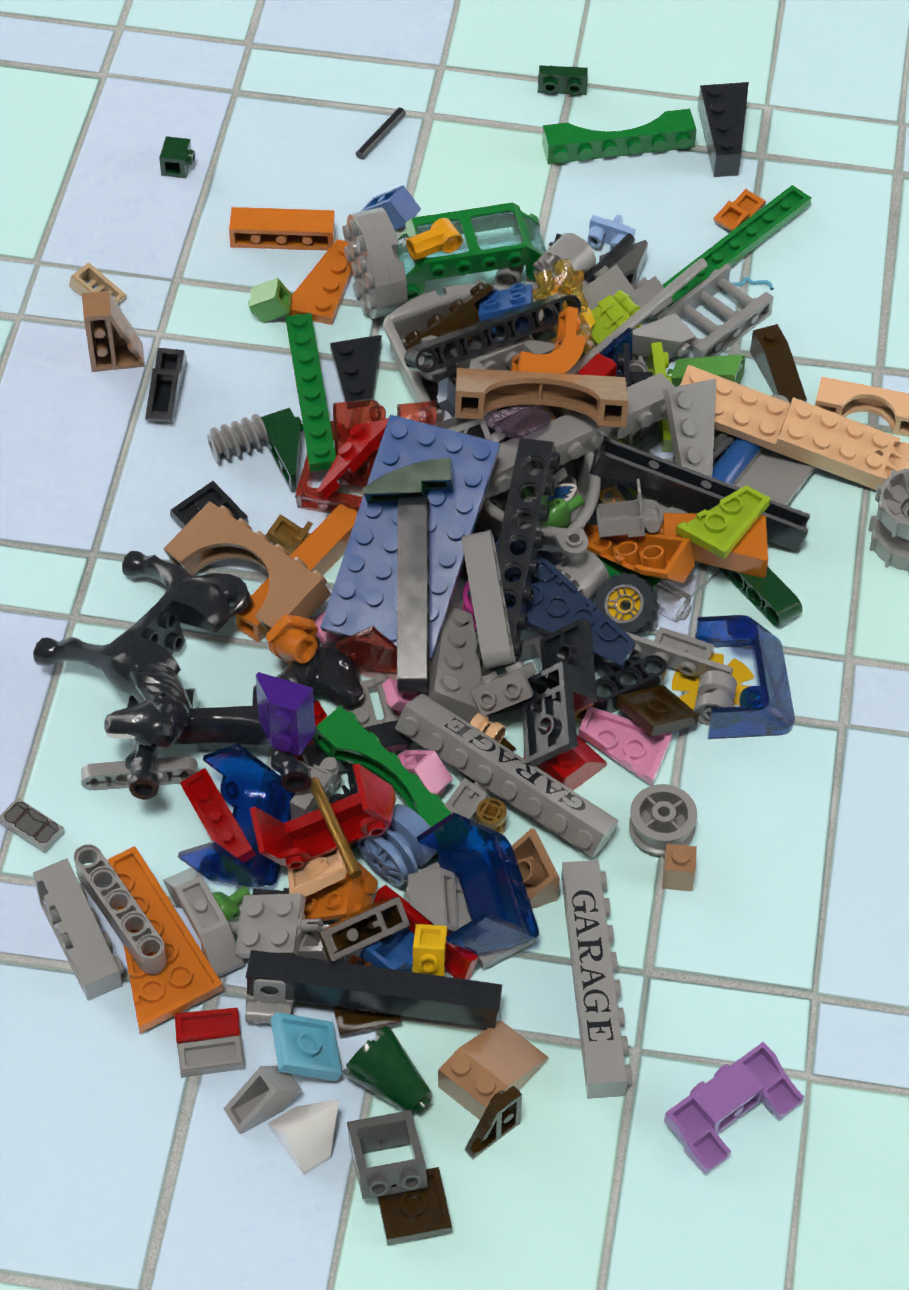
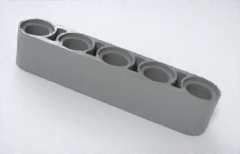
M487 530L462 536L484 667L489 669L515 663L492 531Z
M92 844L78 847L73 857L78 879L139 968L147 974L161 972L165 968L167 960L162 938L100 849ZM101 885H109L108 887L100 888ZM118 907H125L122 910H114ZM135 929L141 930L137 933H131V931ZM150 952L157 953L153 956H146V954Z

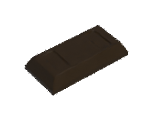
M333 1007L339 1037L381 1029L384 1026L391 1027L402 1024L400 1015Z

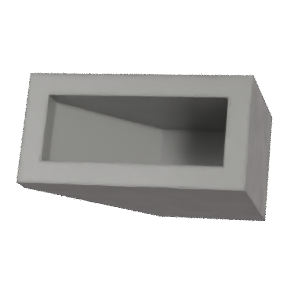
M440 867L408 874L406 894L410 905L434 925L447 926L448 933L460 934L455 873Z
M278 1065L260 1066L223 1109L238 1133L243 1134L283 1112L302 1089L292 1074L279 1072Z

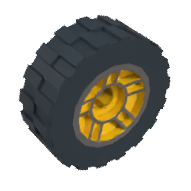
M628 573L615 574L612 578L602 582L601 587H598L593 602L607 618H611L625 632L642 636L646 634L648 629L654 626L653 623L655 620L657 621V613L660 610V605L657 601L659 599L654 589L646 580L633 573L632 575ZM623 602H625L626 604L631 603V607L629 610H623Z

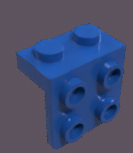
M517 283L510 286V289L501 291L493 289L479 300L478 316L480 322L532 303V285ZM517 318L515 322L516 330L520 326L519 318ZM493 327V329H492V331H493L494 333H496V328H495V327Z

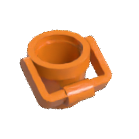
M284 615L266 634L269 650L273 655L281 659H288L301 664L307 663L316 652L317 644L314 635L318 632V627L309 618Z

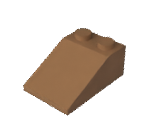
M502 1020L496 1022L495 1028H487L459 1047L438 1069V1088L480 1120L491 1098L501 1090L507 1091L513 1085L520 1091L549 1060V1057Z

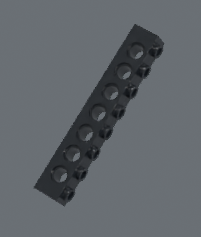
M520 438L496 551L505 603L510 601L516 603L513 608L507 609L515 661L516 657L520 658L522 654L523 641L520 640L521 631L526 630L528 624V613H525L527 603H531L533 599L534 587L531 586L532 576H537L539 559H536L537 551L543 548V522H548L550 507L547 505L548 497L553 496L555 489V479H552L553 472L558 470L560 465V453L556 451L554 442ZM534 469H542L540 474L530 475ZM530 495L537 496V498L534 501H524L525 498ZM525 521L532 522L527 528H519L520 524ZM526 548L525 553L522 555H514L515 550ZM512 575H521L520 579L516 582L508 581ZM478 639L476 654L479 661L483 663Z

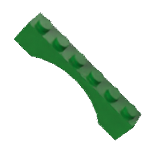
M689 108L665 111L658 118L645 125L622 131L590 130L568 122L543 125L542 146L547 164H557L695 148L697 129Z
M340 705L315 726V735L312 737V741L329 757L335 758L336 761L347 762L353 765L360 764L392 785L405 805L426 821L439 843V851L432 857L436 862L444 859L464 841L468 831L464 820L459 815L452 814L437 794L431 793L426 789L421 779L416 774L410 773L402 765L401 760L395 753L388 752L373 732H368L364 729L355 714L350 711L347 712Z

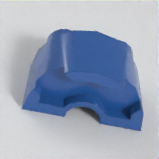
M407 927L382 938L380 941L378 940L374 944L371 943L365 946L360 953V958L373 967L413 972L410 970V967L413 965L415 934Z

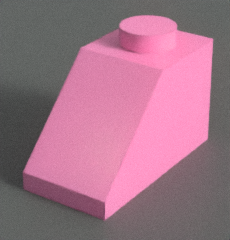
M403 750L397 755L402 765L410 773L416 774L421 779L423 786L431 793L440 796L446 790L445 786L453 780L434 750Z

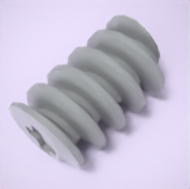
M257 414L251 416V421L247 417L242 418L241 424L237 421H232L230 427L227 424H222L220 431L213 427L210 429V435H207L210 450L217 463L220 462V453H223L227 459H230V450H234L237 456L241 455L242 446L249 453L251 452V443H254L258 449H261V440L263 439L269 444L265 425Z

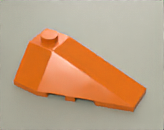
M586 524L583 529L588 538L587 550L645 576L684 583L695 566L690 538L645 532V536L629 538L628 534L599 537L598 525Z

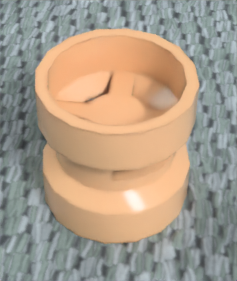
M480 712L470 722L472 726L501 744L506 733L505 725L489 721V718L482 716Z

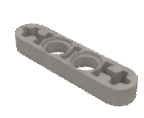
M189 756L156 758L152 773L159 780V785L180 784V782L198 772V762ZM125 761L92 763L85 765L81 769V785L85 789L108 790L129 788V780L132 774L131 769L125 767Z

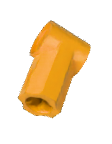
M441 218L432 224L430 230L406 239V247L413 260L421 259L441 250L445 253H453L463 243L462 236L448 218Z

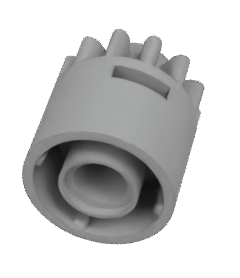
M565 233L533 264L535 268L533 273L537 276L539 285L544 290L549 291L567 277L582 271L574 283L573 287H575L596 265V257L592 248L584 239L573 233Z
M589 550L578 557L567 556L556 566L578 588V591L590 600L596 597V591L598 587L602 586V582L610 579L605 565Z

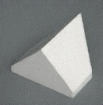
M339 1099L296 1106L268 1123L272 1133L303 1175L331 1158Z

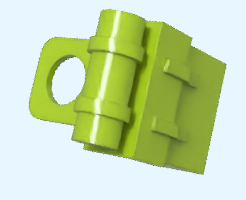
M619 290L613 297L611 295L605 297L597 303L598 306L591 310L595 320V324L591 329L593 337L591 343L596 347L641 309L639 305L635 304L629 294Z

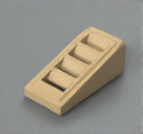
M89 262L70 277L69 287L81 296L83 293L105 290L115 296L114 300L117 304L127 297L121 289Z

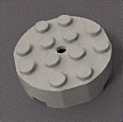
M382 207L349 214L347 224L342 226L345 241H348V246L344 247V254L347 262H351L355 283H353L355 297L362 298L360 299L363 314H368L373 319L387 316L408 302L405 268L403 261L399 262L395 245L399 244L394 227Z

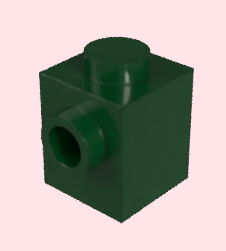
M165 137L159 156L161 176L186 179L189 166L194 165L195 150L191 149V139Z

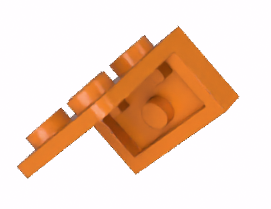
M358 862L362 871L360 877L351 878L347 870L345 879L305 897V919L321 918L322 921L341 920L353 912L372 904L378 880Z

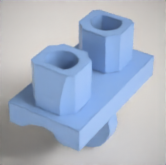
M618 214L613 221L592 215L589 224L588 244L598 248L602 243L610 245L611 250L628 233L635 236L636 229L622 224L623 216Z

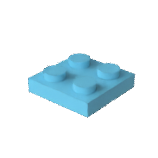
M276 1012L270 1020L279 1072L337 1081L342 1075L333 1022Z

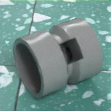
M715 670L704 672L700 676L698 695L694 711L699 714L698 720L711 726H721L731 720L737 687L736 679L732 675Z

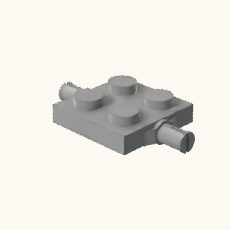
M300 893L244 895L239 920L228 921L232 934H237L238 936L235 954L239 958H249L251 950L298 956L300 941L304 933L323 930V921L321 918L305 919L304 908L306 898Z

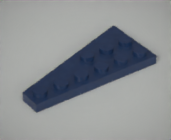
M526 548L515 550L514 555H522L525 553ZM537 553L536 559H539V569L537 576H532L531 586L534 587L532 602L527 603L525 613H528L527 626L548 635L580 618L587 619L591 624L594 657L623 670L636 646L635 640L611 618H607L597 608V605L580 593L578 588L554 565ZM512 575L508 581L516 582L520 579L521 575ZM469 589L467 597L468 599L472 600L471 592ZM513 601L507 602L506 609L513 608L516 603Z

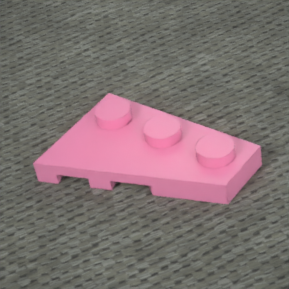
M591 706L587 709L578 733L580 737L651 786L672 740V733L670 732L651 737L633 720Z

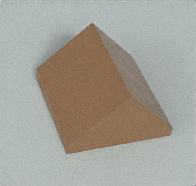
M531 828L491 864L498 881L520 913L557 901L559 894L560 877L536 829Z

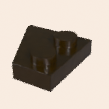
M514 1085L507 1091L501 1090L491 1098L464 1150L472 1160L520 1124L522 1093Z

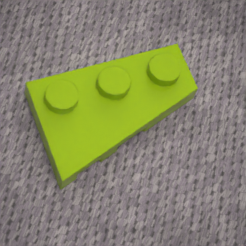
M745 485L721 499L720 503L708 511L704 509L697 513L696 518L688 523L684 521L677 525L676 533L684 538H690L691 542L725 559L767 509L771 498Z

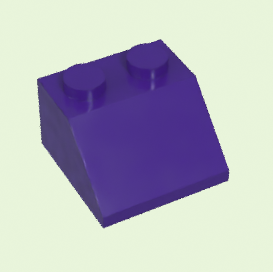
M258 672L255 676L259 722L271 747L300 756L315 735L313 688Z

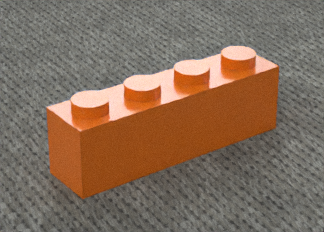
M231 207L229 224L230 247L328 251L334 243L335 210Z

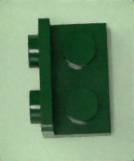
M539 65L537 93L587 95L588 68Z

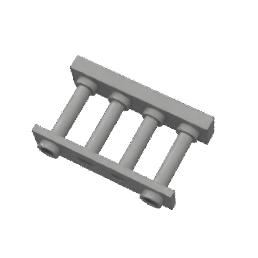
M726 264L719 270H714L706 280L666 310H661L656 315L654 321L674 313L681 320L687 316L710 333L704 339L695 337L689 344L693 347V358L718 356L771 315L774 297L768 292H764L758 298L750 297L729 282L731 266ZM720 290H724L746 307L741 311L735 312L715 298L714 295ZM705 303L728 319V321L717 326L695 309Z

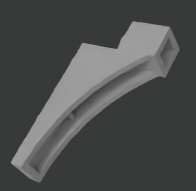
M617 264L610 269L604 266L593 274L596 278L594 281L588 284L585 280L575 287L576 292L587 303L590 310L598 306L597 303L608 295L613 297L619 290L629 294L635 304L642 308L664 289L656 276L650 280L644 277L632 286ZM670 297L653 313H651L645 320H649L654 315L663 310L665 307L674 302L672 298ZM566 301L562 305V310L567 307ZM543 310L539 313L540 321L543 318Z

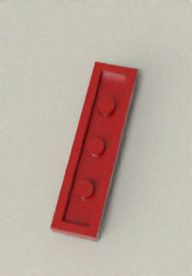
M206 768L180 782L229 871L256 856Z
M387 885L378 889L374 902L384 898L400 897L410 926L407 928L414 934L416 924L434 925ZM447 933L445 971L454 978L470 980L479 957Z

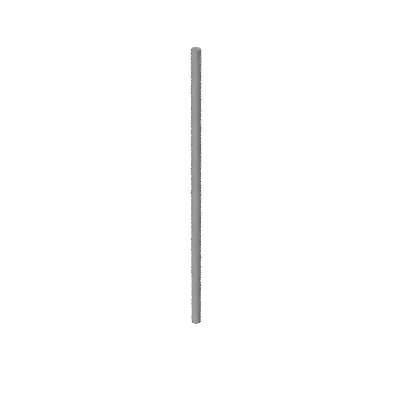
M703 258L697 260L580 359L565 374L577 375L576 372L595 354L600 353L603 355L706 268V260ZM526 405L530 409L513 416L491 435V438L494 442L500 443L543 405Z

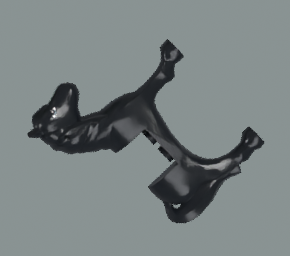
M130 551L124 557L122 563L123 574L132 579L149 577L162 582L166 586V592L159 601L131 628L118 636L110 644H89L76 637H69L58 642L55 639L46 637L41 638L36 643L33 658L36 664L41 666H50L61 661H77L92 665L101 670L112 685L120 691L134 696L139 702L131 707L108 714L104 721L106 735L111 738L134 739L138 744L146 748L161 751L169 748L181 736L184 727L189 724L192 708L189 697L178 676L181 669L172 656L175 651L178 652L182 649L185 641L180 622L217 633L230 617L247 609L253 600L243 580L232 574L211 573L193 576L188 574L177 563L165 562L156 555L146 556L139 551Z
M346 637L339 639L334 647L327 645L316 648L313 658L307 663L301 664L291 661L289 666L284 668L279 675L275 676L313 688V697L317 692L329 695L339 704L354 705L364 697V689L358 679L359 660L347 650L348 640ZM256 685L253 687L252 706L197 708L198 694L196 688H184L192 705L188 726L184 727L181 736L173 744L197 743L198 751L257 748V745H270L259 722ZM131 695L129 697L127 707L139 703L134 696ZM129 739L132 753L125 759V767L131 769L132 774L129 780V791L132 796L138 799H152L159 790L160 782L152 772L154 761L160 751L151 750L138 744L134 739ZM273 748L270 764L275 771L281 774L280 780L283 788L292 793L307 790L311 784V774L308 768L295 759L294 754Z

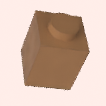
M666 844L662 889L693 891L697 846Z

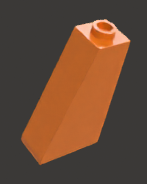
M663 513L662 524L656 534L682 537L676 533V526L684 521L688 523L696 518L697 514ZM761 515L725 559L691 542L694 561L765 578L768 566L766 515Z

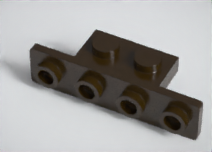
M481 282L469 290L471 295L464 300L458 298L447 306L449 311L442 316L439 313L432 316L426 321L428 326L421 331L415 329L404 337L406 342L403 343L405 349L408 350L422 341L421 338L430 335L440 337L480 322L479 310L474 303L495 289L493 284L486 283L484 285Z

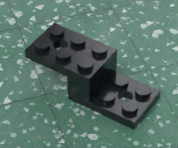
M580 618L540 638L542 671L528 678L534 695L527 700L521 701L525 761L528 765H539L578 747L575 711L598 701L591 624L587 619Z

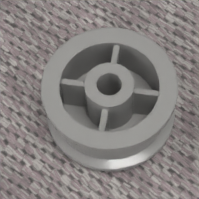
M657 784L641 790L635 796L630 809L629 832L639 848L661 857L665 856L666 844L689 846L695 834L697 808L688 793L673 785Z

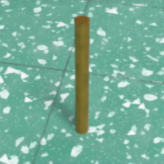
M313 777L311 778L309 788L350 877L353 879L358 878L362 875L360 866L319 778Z

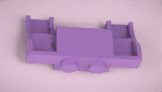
M763 1041L733 1064H725L720 1067L714 1074V1078L707 1083L704 1081L698 1083L690 1091L688 1097L665 1113L664 1122L685 1144L684 1151L706 1175L730 1157L731 1150L719 1137V1132L761 1101L779 1120L803 1102L804 1096L789 1079L776 1054Z

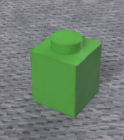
M279 278L251 287L248 305L251 312L264 323L290 313L292 293Z

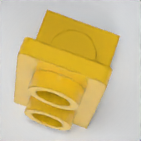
M416 924L413 942V972L445 976L447 926Z

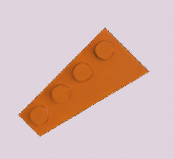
M337 239L292 294L290 313L286 316L311 313L314 322L333 325L353 275L351 262H347L344 254V247L348 246V241Z

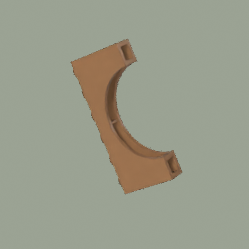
M457 368L455 418L483 420L488 412L501 407L547 405L583 413L591 417L597 423V426L626 428L628 412L625 377Z
M210 501L163 548L172 563L179 564L190 575H194L209 564L225 559L249 560L265 568L269 575V590L263 606L255 616L267 632L284 615L310 618L331 596L330 591L325 585L327 580L317 570L311 572L300 558L295 557L292 559L281 545H272L267 536L261 531L253 532L245 520L242 518L236 520L225 506L217 507Z

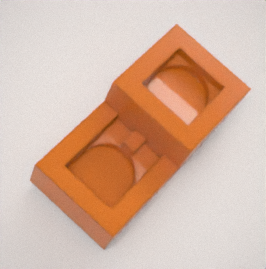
M745 189L734 202L728 201L713 219L719 225L729 231H733L766 205V201Z

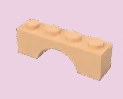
M821 376L815 406L844 417L856 412H870L886 420L893 434L909 437V393Z

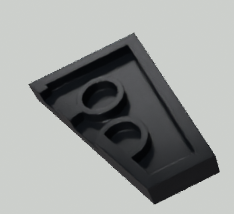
M382 335L330 343V351L346 409L373 404Z

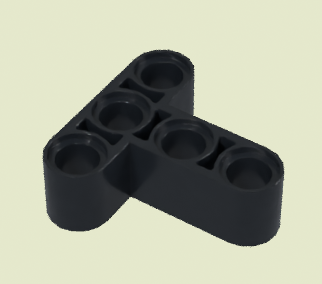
M649 655L635 662L629 657L623 670L594 657L595 671L600 678L596 680L598 701L594 702L591 707L614 713L620 710L616 706L618 695L665 685L666 661L658 655Z

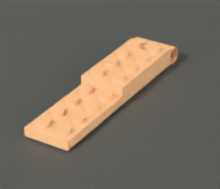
M687 366L680 386L716 379L714 428L874 490H877V486L883 485L886 479L890 477L891 470L897 472L909 469V443L900 442L901 438L797 398L793 397L791 403H788L694 366Z

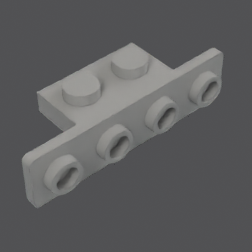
M663 627L659 628L654 641L626 632L635 640L636 644L630 655L631 657L644 658L649 655H658L666 661L667 667L679 670L687 676L700 678L704 672L715 670L723 671L730 675L733 674V668L710 660L714 651V645Z

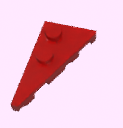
M389 418L366 424L360 423L351 428L347 440L338 450L336 459L316 491L321 500H326L340 487L337 480L347 470L350 473H354L368 459L370 454L379 448L381 442L378 439L384 434Z

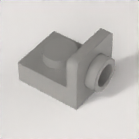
M464 778L446 802L445 807L451 813L459 815L470 826L476 818L478 804L484 799L492 798L488 795L490 790L476 781L472 783Z

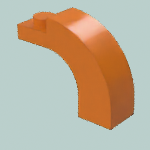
M568 306L558 314L556 343L551 353L534 354L521 351L512 358L511 371L565 374L580 358L586 342L585 336L576 335L581 324V320L578 318L579 308Z

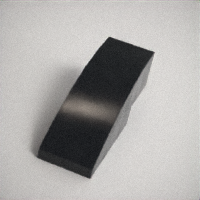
M158 348L155 368L152 369L145 420L173 423L186 368L187 357L185 350Z

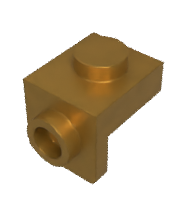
M280 514L268 530L266 536L271 543L281 545L291 555L310 535L308 532L313 523L308 521L301 528Z

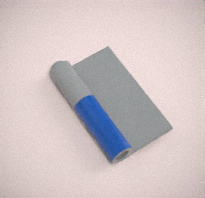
M771 395L789 403L788 399L782 395ZM736 437L734 442L713 466L712 477L739 488L748 485L770 497L771 500L787 506L816 467Z

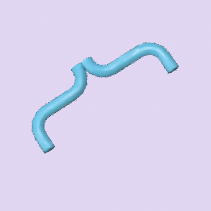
M743 277L742 282L732 283L735 286H742L746 282L753 285L768 284L770 290H774L773 284L768 280L753 281L750 277Z

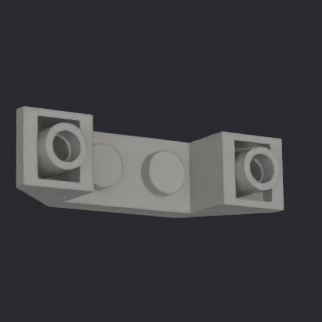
M521 338L473 356L469 369L506 371L511 369L512 358L519 352L549 354L554 349L555 343Z
M189 868L163 879V883L175 905H181L201 942L202 952L217 976L220 977L244 966L242 958L235 954L236 942L229 923L203 876L193 868Z

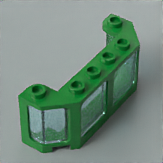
M514 202L410 218L405 223L406 229L397 236L399 244L395 245L399 262L403 261L408 301L424 294L425 281L526 265L525 272L527 278L531 281H537V276L533 273L535 270L533 264L547 251L540 233L538 217L532 213L527 215L522 212L520 206ZM441 218H448L463 238L460 248L453 253H445L441 250L421 259L413 260L406 247V239L430 230L435 221Z

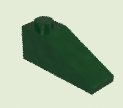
M289 407L260 418L265 425L269 444L266 442L265 444L291 493L297 492L301 432L304 430L299 416L295 417Z

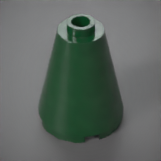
M384 1026L376 1032L380 1038L377 1041L368 1040L346 1064L347 1068L343 1070V1073L400 1110H411L412 1113L415 1111L419 1115L431 1103L432 1100L428 1096L432 1091L394 1032L388 1026Z

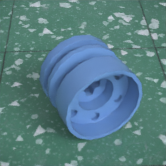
M401 804L394 806L391 825L384 834L374 837L369 836L357 841L361 856L373 872L385 882L400 887L408 880V874L417 872V866L422 867L439 851L436 835L426 821L414 810Z

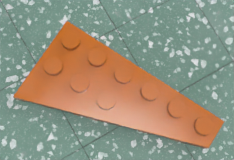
M133 846L109 858L108 862L162 938L167 959L166 966L161 972L147 974L139 968L124 946L139 1033H142L175 1016V1013H181L223 991V984L136 846ZM118 907L117 910H122L125 907ZM135 929L132 930L131 933H137L141 930ZM150 952L147 953L146 956H153L157 953Z

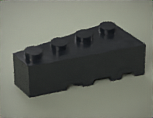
M749 82L700 85L697 108L713 177L739 175Z

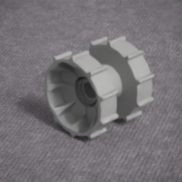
M909 469L897 472L891 470L890 477L886 479L884 484L877 486L875 501L878 502V511L876 516H871L868 531L872 532L869 550L875 551L877 556L885 562L886 568L892 566L909 573Z

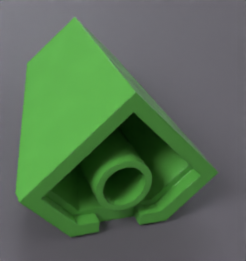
M734 354L677 359L674 369L669 368L667 376H671L672 384L675 387L680 386L687 366L691 365L740 384L744 374L746 355Z

